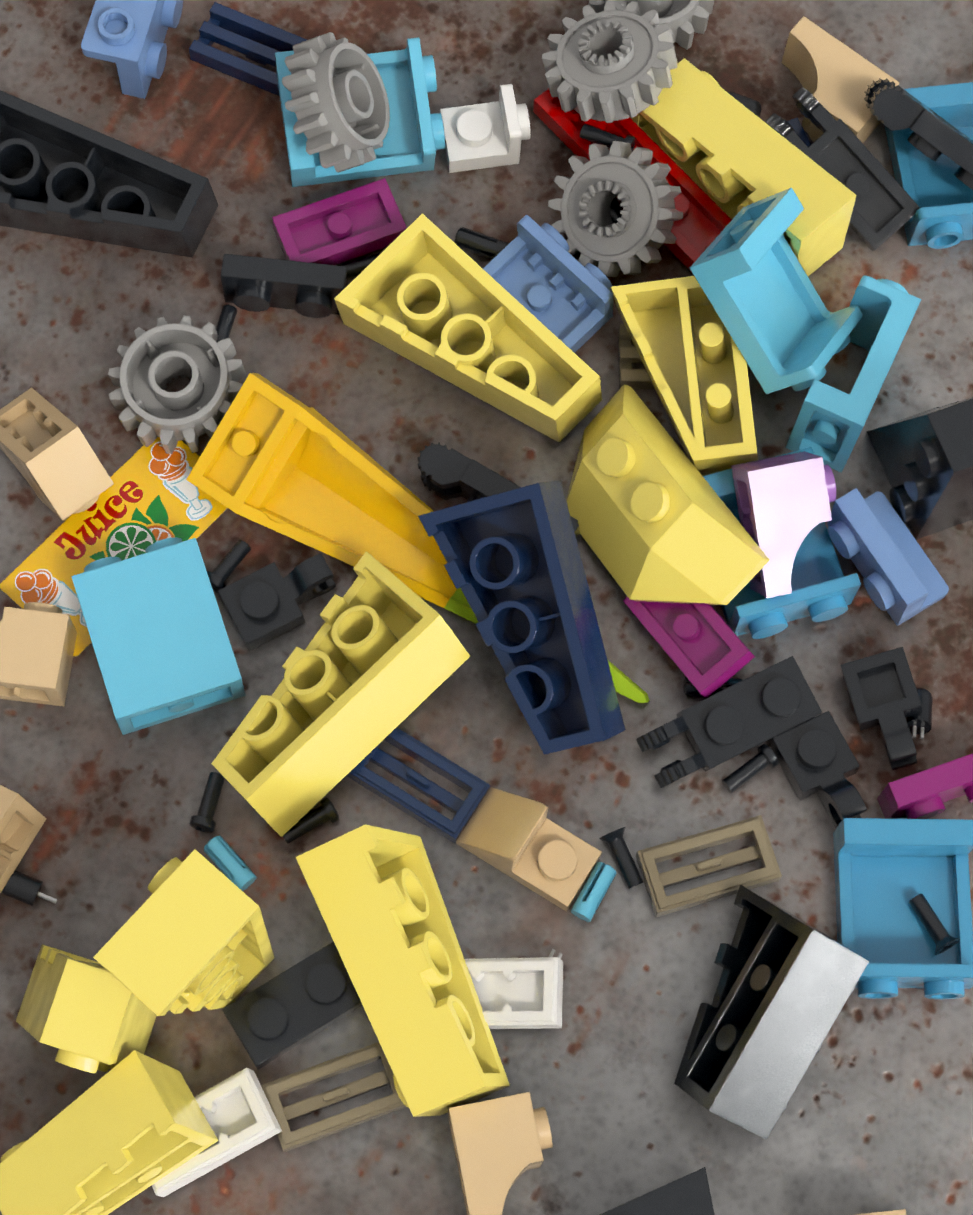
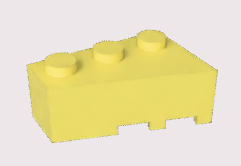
M695 276L612 286L611 290L622 321L687 457L701 475L705 476L731 469V465L757 461L758 453L747 362Z
M42 944L16 1022L38 1042L59 1048L55 1058L56 1062L82 1071L96 1073L97 1070L108 1072L109 1069L114 1068L134 1050L144 1054L157 1015L99 962Z
M134 1050L31 1138L13 1146L0 1158V1211L2 1215H108L219 1140L180 1071Z

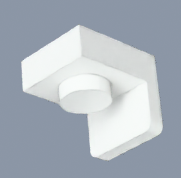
M512 84L500 85L499 101L440 109L444 126L445 152L449 173L519 164L521 141L530 139V121L526 103L516 104Z

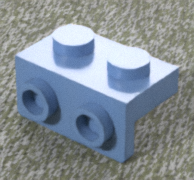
M96 0L81 42L83 55L116 63L122 94L145 99L152 78L160 79L164 71L167 45L163 42L168 27L176 28L179 24L183 0Z
M525 215L517 223L518 236L483 269L575 353L613 317L614 295L611 292L612 284L607 276L595 265L587 263L583 266L568 252L570 248L567 241L553 226L548 223L539 226L531 217Z
M855 488L835 500L831 511L832 521L827 523L829 536L840 554L846 559L850 558L864 578L863 582L866 591L875 605L882 611L886 610L897 626L947 595L949 591L948 585L882 492H875L864 499L858 489Z

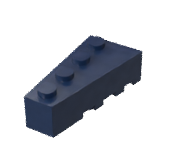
M561 480L540 482L419 515L418 517L428 536L435 538L447 561V564L444 566L456 589L461 588L478 620V623L475 625L486 646L492 647L507 675L504 679L543 754L604 741L625 731Z

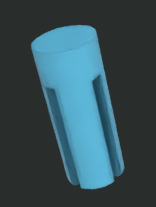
M222 836L210 839L204 846V852L242 891L247 889L257 879V876Z
M603 862L596 863L571 909L572 914L586 922H591L617 874L613 867L608 864L605 865Z

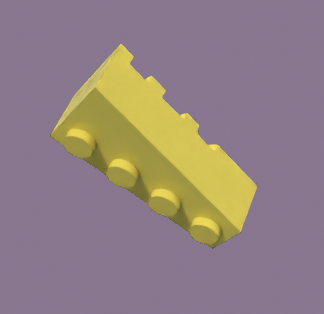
M684 58L677 64V68L670 70L673 84L671 88L662 89L658 96L659 102L656 105H650L631 119L731 219L743 207L792 188L804 210L783 235L809 277L843 248L857 195L721 88L709 73L700 71Z
M423 213L334 298L343 324L557 442H560L602 401L600 376Z
M367 551L353 568L358 577L343 597L334 594L321 612L320 616L325 623L305 650L296 647L282 667L285 669L284 679L271 696L261 695L211 763L281 837L470 657L441 615Z
M365 824L297 856V862L393 1071V1080L397 1094L403 1104L410 1109L413 1117L441 1116L448 1113L449 1108L469 1104L509 1087V1081L491 1031L485 1021L482 1006L421 837Z
M196 849L183 862L175 857L158 871L148 885V890L152 895L93 957L157 1016H164L169 1010L173 1014H180L187 1007L192 1012L200 1011L203 1006L208 1010L225 1008L235 1002L275 958L259 905Z

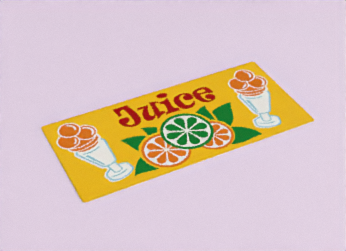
M157 437L148 447L143 445L110 477L114 484L102 492L98 500L90 508L83 512L72 514L0 583V589L22 609H24L25 603L43 602L61 608L63 610L62 614H69L77 632L73 656L77 657L92 641L71 576L83 573L84 568L88 564L102 558L119 557L122 561L144 554L148 546L163 539L173 537L181 538L182 541L193 538L197 539L228 508L186 480L200 456L195 452L192 453L182 440L177 442L173 454H167L161 444L160 437Z

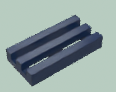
M214 2L209 11V21H204L199 29L200 37L198 41L193 40L189 47L190 60L280 96L277 73L212 47L214 42L245 54L246 58L257 63L276 67V52L293 51L295 44L307 39Z
M396 727L384 740L469 792L465 801L379 749L380 744L346 776L456 844L457 838L490 789V785ZM369 761L373 762L455 813L454 818L450 820L371 771L366 765Z

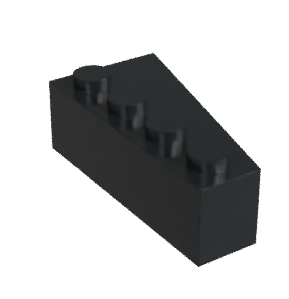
M0 90V226L193 258L218 207V202L208 178Z

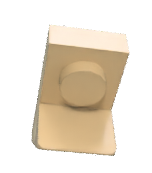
M490 787L457 838L456 844L567 912L600 859L602 852L547 819L548 806L543 803Z

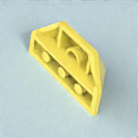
M624 384L584 429L566 498L570 516L578 520L581 536L630 600L728 605L769 562V558L632 387Z

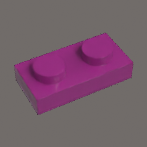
M385 178L272 217L273 229L286 260L326 265H337L389 246L407 229Z
M628 597L623 600L698 692L705 698L713 694L755 657L711 604L634 601Z
M973 753L888 783L877 798L885 819H898L906 816L907 819H930L946 810L943 802L962 795H966L968 802L973 803Z

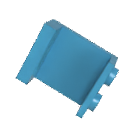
M809 447V448L801 449V450L794 451V452H790V453L783 454V455H788V454H793V453H798V452H804V451H805V452H808V453H811V454H814V452H813L812 447ZM732 468L703 476L740 522ZM822 522L807 534L796 553L791 574V594L766 598L751 590L748 583L728 605H721L727 624L737 636L751 633L753 639H761L782 632L788 627L787 622L811 616L813 622H823L844 614L848 611L847 605H851L861 582L857 573L848 576L843 575L825 522Z

